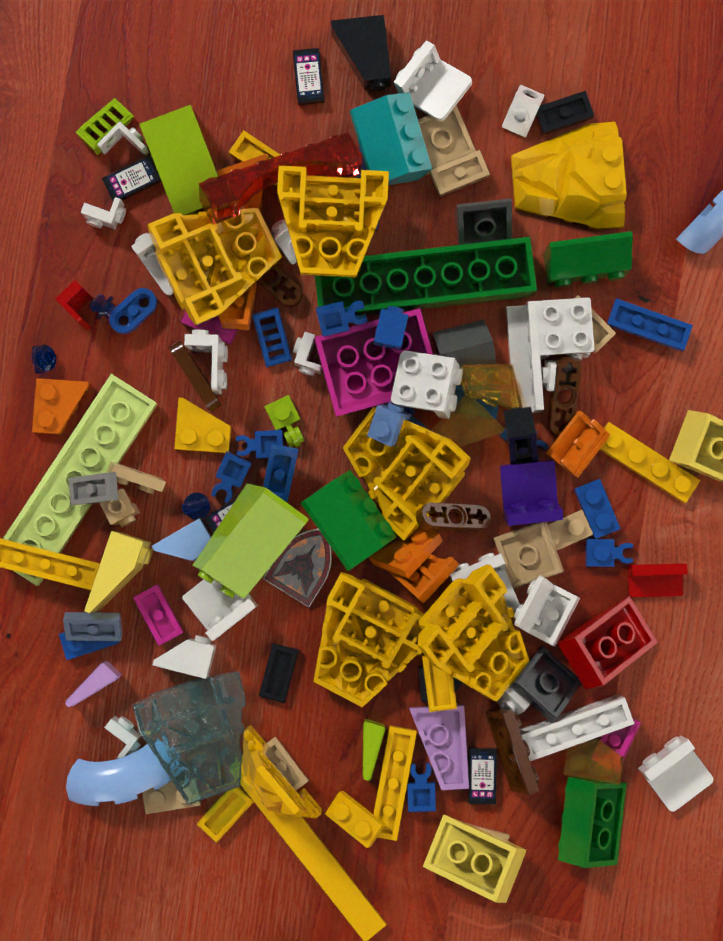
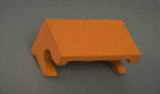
M578 411L546 454L560 468L578 478L609 438L610 434L595 419L591 421L586 414Z

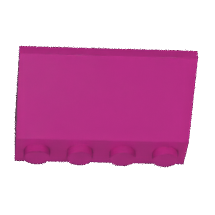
M420 308L403 313L408 315V320L400 350L373 344L379 319L349 327V331L324 337L322 335L314 337L336 417L392 402L391 396L399 358L403 351L433 355Z

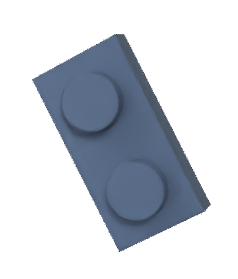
M65 612L63 623L66 641H121L123 632L120 613Z

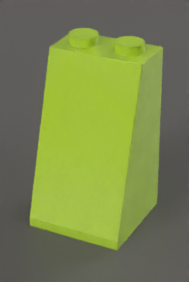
M191 105L139 124L174 214L194 215L198 214L197 210L204 207L211 211L223 206L222 201L227 198Z
M247 483L192 566L200 571L198 576L206 582L212 584L215 581L220 584L219 590L233 599L236 595L244 599L309 519L269 489Z

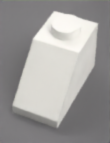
M196 635L195 639L190 638L153 661V666L206 679L210 674L217 645L212 644L211 639L208 637Z

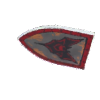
M318 528L300 533L294 537L276 559L263 579L307 607H310L329 575L332 563V548Z

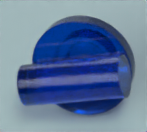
M98 294L93 299L89 307L92 311L99 312L96 317L100 320L102 316L105 318L109 317L116 306L112 303L114 297L110 296L106 300L104 295Z
M47 345L32 347V362L35 374H44L52 370L57 361L53 349Z
M198 492L188 495L184 504H181L184 515L195 520L205 518L211 509L209 498Z

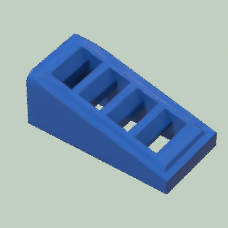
M278 307L253 313L252 318L266 367L291 361L292 357ZM271 317L275 318L276 322L260 326V320ZM278 328L277 333L263 336L262 331ZM278 338L281 339V343L266 347L265 342ZM279 349L284 350V354L273 357L268 355V352Z

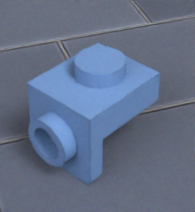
M393 402L377 405L367 436L390 447L395 446L403 421L410 419L411 413L404 411V406L395 405Z

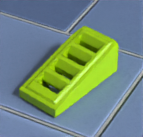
M114 98L76 131V134L89 148L99 155L101 150L97 144L119 122L126 127L135 117ZM114 109L123 116L121 120L112 113ZM107 116L115 123L113 127L104 120ZM99 124L108 130L105 134L97 128ZM95 132L100 138L95 140L90 134Z
M365 719L363 723L364 780L367 781L371 780L386 729L385 724Z

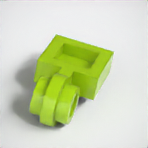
M287 395L264 406L275 430L287 428L288 431L283 434L289 446L300 447V443L305 440L298 426L292 428L291 424L301 419L290 396Z

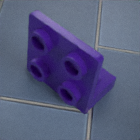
M553 460L500 466L503 514L508 526L563 520V511L557 501L555 463Z

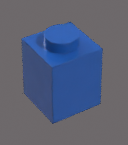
M388 306L387 310L381 309L374 345L396 350L401 349L408 315L403 314V309L394 306Z

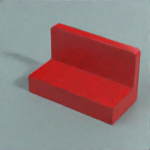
M74 280L55 300L87 331L91 328L77 312L93 297Z
M687 563L627 565L628 595L630 597L683 596V575L688 574Z

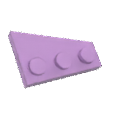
M457 705V709L429 712L428 706L409 707L441 790L469 789L464 705Z

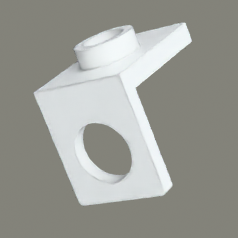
M520 85L502 127L526 137L544 98V94Z
M121 122L97 144L101 152L106 154L124 136L145 157L149 154L147 147L142 143L144 138L134 128L128 130Z

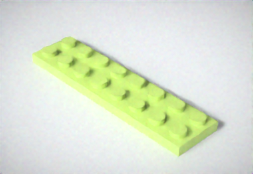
M111 374L3 539L61 553L93 504L71 505L69 478L108 473L110 461L119 464L158 403ZM14 571L36 586H39L44 579Z

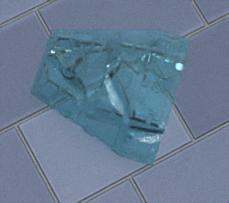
M238 671L223 673L214 677L208 676L206 679L198 678L154 692L148 698L141 699L132 705L140 734L186 804L189 805L240 787L242 763L240 736L244 731V724H241L242 707H245V694Z

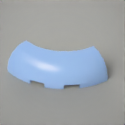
M723 190L712 201L715 206L713 207L709 204L677 237L676 240L687 249L695 253L704 254L723 237Z
M154 738L138 751L119 759L92 762L78 758L67 777L66 790L69 800L75 803L99 806L100 802L114 801L115 804H121L138 799L137 794L152 787L154 791L161 788L175 778L183 769L174 753L166 745Z

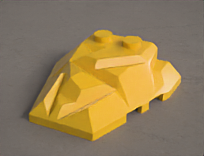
M616 122L589 123L511 155L515 210L547 218L552 216L564 219V222L572 224L576 222L588 225V228L595 230L624 227V202L627 193L623 145Z
M279 166L277 194L301 275L357 277L388 200L389 171L361 170V178L307 176L306 167Z
M259 208L224 210L223 213L209 214L208 211H204L194 215L175 213L147 225L151 240L156 249L155 255L180 307L182 310H186L189 318L195 325L221 315L253 283L282 258Z
M374 406L343 446V449L358 476L363 477L370 489L368 494L371 499H376L385 520L401 539L406 540L420 527L416 521L418 509L431 502L443 503L465 476L464 470L468 467L471 458L451 439L408 420L403 421L395 446L390 447L368 437L367 434L377 406Z
M486 564L472 571L466 579L458 578L454 580L419 620V626L422 631L418 634V647L433 666L463 682L492 701L497 702L529 663V658L521 633L515 630L511 619L515 615L513 608L507 607L504 594L508 593L506 586L494 568Z
M341 572L327 599L314 682L363 707L388 684L392 677L398 672H402L416 655L422 653L418 647V634L422 631L419 626V620L423 617L424 613L420 612L415 605L366 579L360 580L352 575Z
M249 725L243 733L244 753L241 772L244 775L242 776L244 783L255 792L268 811L272 810L277 815L314 819L319 817L322 808L305 788L297 793L265 755L268 745L252 725Z

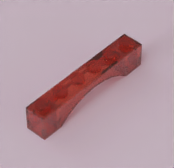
M349 132L334 135L327 140L308 144L291 152H284L277 157L258 161L245 168L235 169L230 173L215 178H208L204 182L199 183V200L212 225L237 217L253 196L263 189L278 183L279 166L306 167L307 176L348 178L361 173L363 156Z

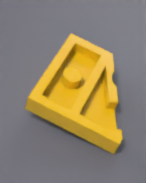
M179 397L174 449L212 453L230 452L231 426L188 400Z

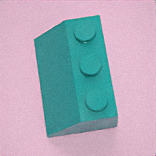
M410 92L386 95L349 111L366 169L389 171L388 185L417 181L432 170Z

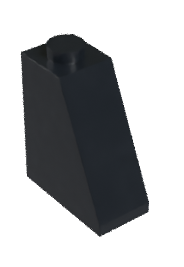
M384 15L331 20L332 37L363 88L370 89L371 91H382L386 87H390L391 72Z

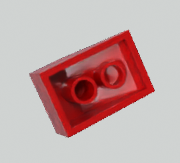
M630 596L577 627L557 642L585 689L604 686L658 643Z

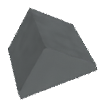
M511 198L458 204L456 206L454 216L458 245L512 239Z
M484 320L432 333L437 355L456 359L463 372L461 381L498 371L493 339Z

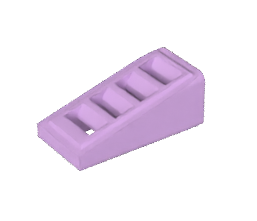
M108 661L102 662L65 701V704L68 707L78 704L119 679L122 674Z

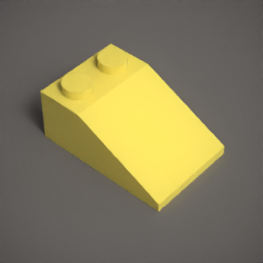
M688 410L669 461L723 482V420L708 413Z
M111 531L84 610L85 612L100 611L143 568L144 564L148 565L153 553V549L150 548L151 542L121 532Z
M443 814L423 867L496 903H506L527 850Z

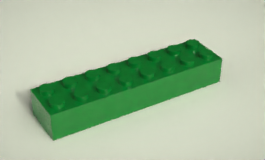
M530 237L368 255L364 257L356 278L314 275L318 307L343 301L344 308H349L353 302L363 301L364 309L355 312L358 316L366 314V316L378 315L381 309L387 310L388 306L398 307L404 311H412L419 308L421 310L533 297L537 291Z

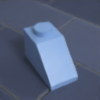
M199 518L152 545V548L157 552L195 561L212 535L203 519Z

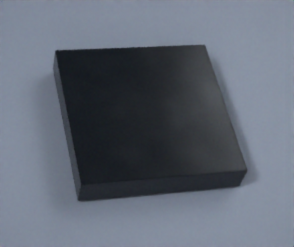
M542 645L510 686L552 723L558 718L582 683L569 668Z

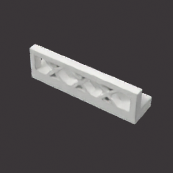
M528 301L526 305L506 307L513 408L531 407L532 413H540L544 410L537 307L536 301Z
M616 694L561 714L552 723L547 719L519 730L522 739L527 742L530 749L529 761H533L633 725L634 721L625 697Z

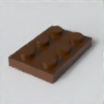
M495 708L486 711L485 713L510 790L527 795L539 792L537 786L539 777L535 768L531 767L528 758L530 756V749L527 742L522 739L519 730L521 729V721L518 715L509 709Z

